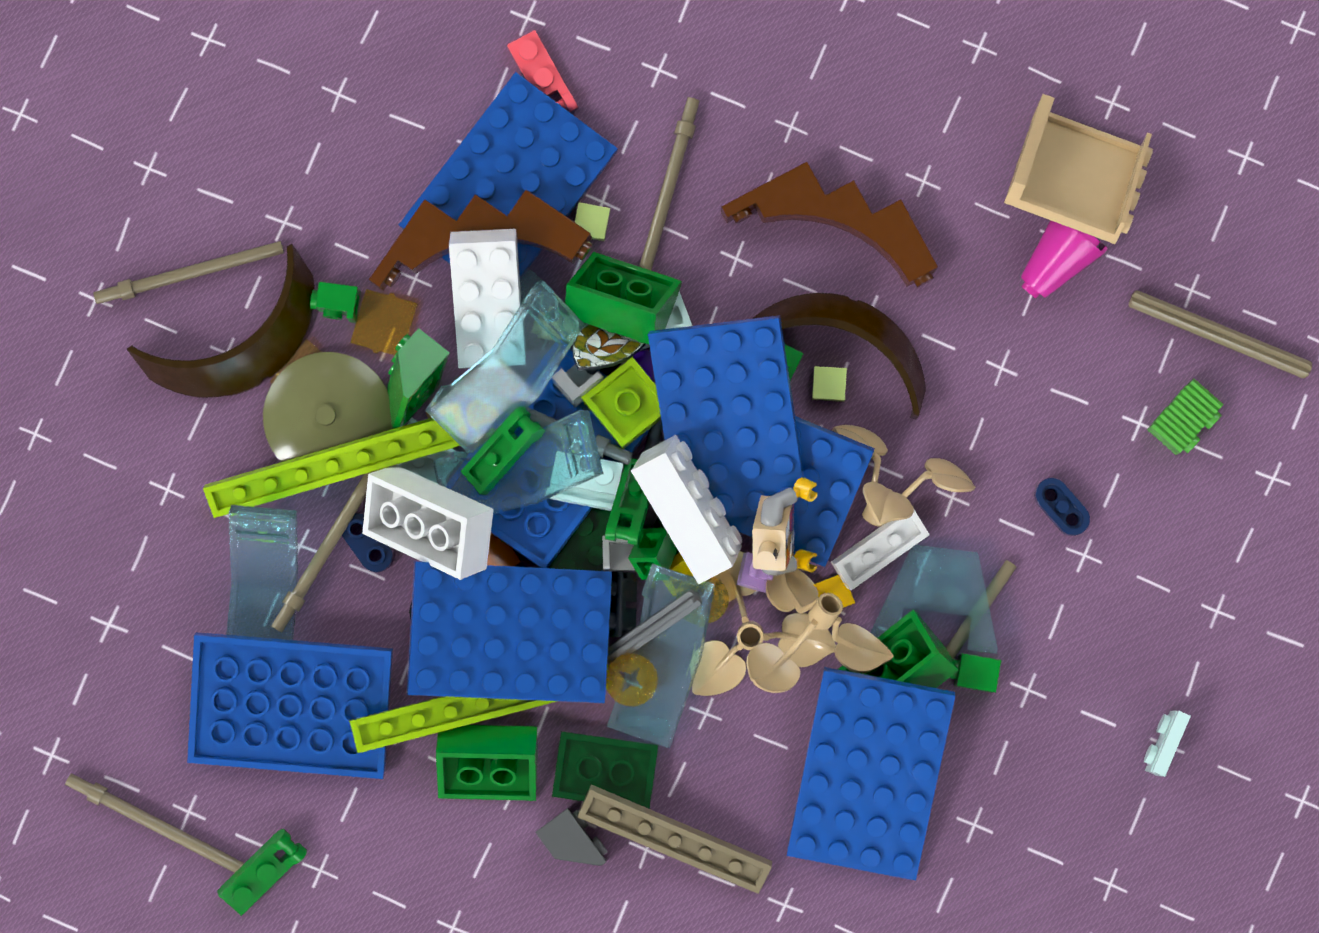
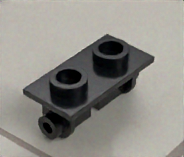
M612 572L609 637L621 638L636 627L637 609L626 608V602H637L638 579H634V572Z

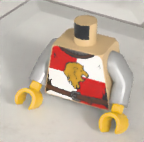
M801 477L796 481L793 489L787 488L772 496L761 495L752 530L753 568L761 569L765 574L772 576L794 572L797 568L808 572H814L817 569V566L809 564L811 558L817 556L816 553L799 549L793 556L794 503L797 502L798 497L808 502L814 501L818 494L812 491V489L817 486V483Z

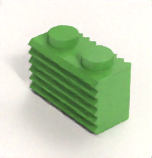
M1192 379L1147 430L1171 450L1173 454L1177 455L1183 450L1189 453L1200 441L1197 434L1204 426L1210 429L1222 416L1218 410L1224 404L1198 381Z

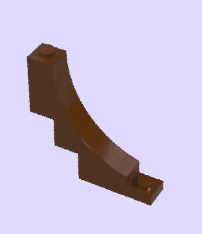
M808 162L721 206V214L726 223L732 220L735 223H740L753 215L751 210L756 209L763 223L801 220L822 223L844 230L876 249L897 271L906 287L914 283L916 287L928 283L934 279L932 274L938 268L901 199L872 214L854 180L825 195Z
M528 190L524 191L508 216L475 194L457 221L424 199L369 280L384 291L387 285L392 287L400 277L402 271L399 268L401 265L417 274L430 263L450 253L449 240L451 232L516 229L518 244L547 250L572 264L578 258L583 260L593 246L589 242L592 236L587 230Z

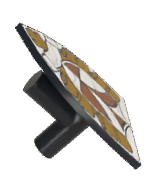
M586 323L575 336L572 345L573 360L578 371L586 370L588 374L594 375L600 370L609 376L611 374V366L627 361L637 354L646 343H640L634 339L610 333Z

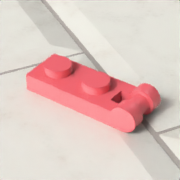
M535 30L507 45L527 81L547 96L558 92L561 99L556 102L569 112L578 108L572 94L565 85Z

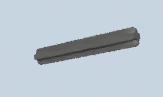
M689 589L609 645L607 661L614 664L619 663L697 609L702 604L701 594L698 591Z

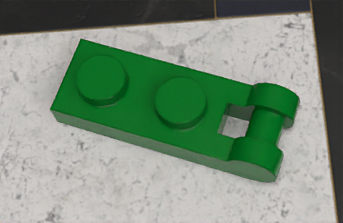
M524 406L516 408L461 470V473L480 495H487L529 446L539 440L545 432L538 422H533L530 419L531 414ZM518 427H521L523 432L518 437L515 431Z
M632 458L628 465H624L608 519L605 540L616 541L618 538L628 540V544L639 545L642 528L650 502L631 472L638 459ZM621 520L630 521L631 526H620Z
M285 829L278 830L217 890L218 896L242 916L293 865L302 861L307 853V849L300 843L295 844L291 840V835ZM282 849L285 854L279 859L275 853Z

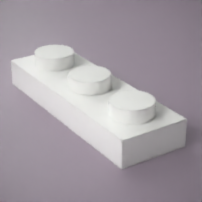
M914 510L910 518L891 521L882 525L835 558L831 563L846 588L853 590L929 536V533Z

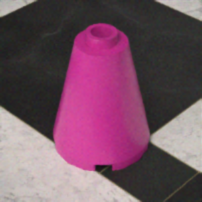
M1050 220L1021 275V278L1025 281L1021 287L1034 298H1037L1040 294L1046 298L1104 255L1108 248L1103 243L1099 245L1100 241L1094 236Z

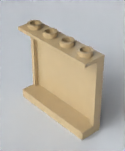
M1042 94L1032 117L1004 203L1116 244L1121 232L1127 234L1133 221L1134 215L1129 214V210L1134 211L1140 197V193L1135 190L1136 188H1141L1147 173L1146 170L1142 169V166L1147 167L1153 149L1148 147L1152 134L1147 132L1141 146L1051 113L1055 98Z

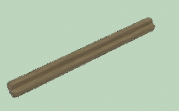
M1134 291L1129 300L1130 308L1300 378H1306L1312 369L1311 361L1141 291Z

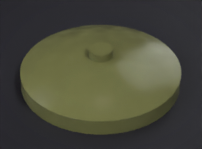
M319 352L304 356L288 365L276 377L267 393L263 408V426L267 441L276 457L283 462L391 430L392 423L388 390L374 370L352 356L337 352Z

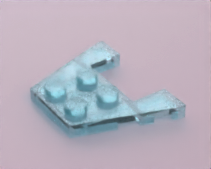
M920 545L913 546L870 633L878 638L903 618L904 609L971 617L967 650L998 654L978 552Z

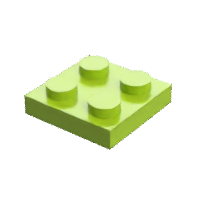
M633 357L581 397L582 401L623 449L661 420L656 385Z

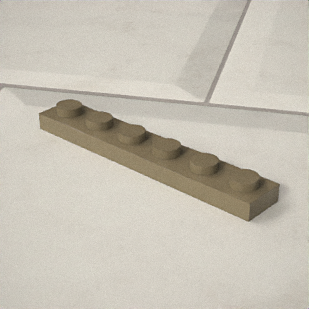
M592 784L578 812L577 817L757 894H759L772 868V861Z

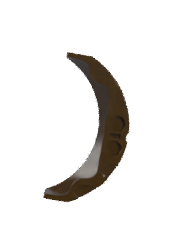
M291 243L287 246L286 277L277 304L263 325L238 346L219 355L198 360L160 358L140 351L133 345L128 347L127 351L151 381L176 393L197 398L233 396L249 391L261 385L264 379L272 378L281 371L293 358L294 353L307 334L313 310L310 308L312 291L313 289L315 290L314 276Z
M809 293L793 296L774 303L752 318L780 315L782 329L802 325H822L842 329L863 338L880 350L896 368L907 388L912 403L910 418L916 420L919 417L926 391L925 378L919 358L904 332L888 316L875 307L860 300H852L845 295Z

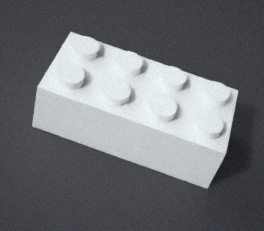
M516 229L451 232L449 252L458 368L524 365L525 350Z
M674 435L642 452L631 472L697 583L700 584L733 567L742 547V538L734 525L730 527L724 517L726 512L721 501L717 497L713 498L708 490L709 482L702 470H697L692 463V453L688 445L684 441L680 442L678 437Z
M393 465L368 474L362 534L419 561L429 562L430 566L461 580L487 569L494 509L404 468Z

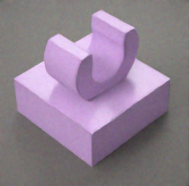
M744 553L736 585L766 593V581L773 580V576L765 574L761 569L753 568V553Z

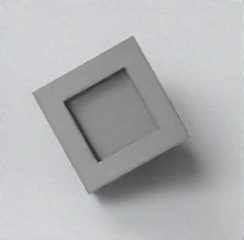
M576 365L571 367L566 373L561 368L552 376L554 385L574 408L583 402L582 396L604 380L599 371L594 375H590L586 370L578 371Z
M602 536L603 570L636 571L628 559L634 545L628 544V540L617 538L616 541L605 540V536Z

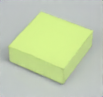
M578 202L575 223L591 234L592 239L605 241L610 208Z
M814 366L812 400L844 402L847 368Z

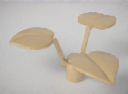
M840 425L832 429V431L875 448L871 457L874 461L872 482L866 483L863 487V494L867 505L862 516L872 525L881 527L891 521L910 518L914 513V508L907 497L926 479H932L937 487L951 492H971L976 488L971 479L958 466L945 459L931 458L924 465L927 471L922 473L902 494L893 492L891 489L878 483L881 464L880 456L886 455L888 451L881 438L870 430L854 425Z
M742 551L739 552L733 567L707 580L710 592L719 602L727 603L737 598L743 622L737 632L738 644L729 650L724 642L711 640L701 644L696 649L691 662L692 692L695 695L712 696L733 689L742 681L746 672V663L743 658L735 654L737 651L743 648L751 650L757 644L762 643L763 640L768 641L769 639L781 638L778 647L785 654L810 624L807 613H792L783 619L782 632L764 633L759 623L749 621L742 596L751 595L756 590L736 585L744 554ZM813 629L789 660L802 668L813 665L825 656L833 653L836 644L832 639L830 631L828 629Z
M797 568L794 572L773 576V580H767L766 594L772 605L782 612H790L796 609L799 614L810 610L808 613L810 624L785 654H783L779 647L773 644L760 643L751 649L747 656L746 664L750 680L758 688L771 693L788 691L793 688L800 677V668L789 658L813 629L826 630L832 625V639L838 643L834 649L835 656L848 670L856 673L870 672L889 662L894 655L879 639L861 626L846 623L839 627L842 619L838 616L843 610L841 600L831 593H824L818 598V590L814 587L812 580Z

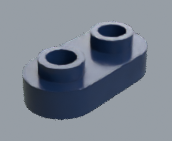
M1048 478L1037 485L1034 492L1037 505L1063 534L1076 536L1088 528L1090 523L1089 512L1061 480ZM1051 489L1056 493L1054 501L1046 499V490ZM1068 514H1074L1077 517V524L1075 526L1067 523L1066 518Z
M355 513L342 537L367 570L375 573L387 570L393 562L391 547L362 533L360 535H353L351 531L352 526L359 523L363 527L364 514ZM373 550L381 551L382 557L377 562H373L370 558Z

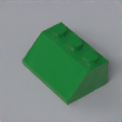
M593 252L567 283L564 316L575 319L580 323H587L604 329L610 333L634 339L640 343L649 344V331L666 329L682 281Z
M419 328L412 336L406 334L399 341L395 348L398 352L391 361L394 364L388 372L391 375L387 389L392 429L405 426L437 390L450 352Z
M913 609L877 638L894 655L893 658L870 672L859 674L937 688L959 671L946 647ZM843 665L838 668V670L853 672Z
M465 725L438 732L436 746L438 798L536 801L537 727Z

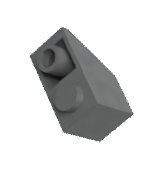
M567 808L535 832L554 859L602 866L607 862V859L604 857L608 852L597 836L593 839L590 838L584 829L588 826V823L577 817L578 810L572 813Z

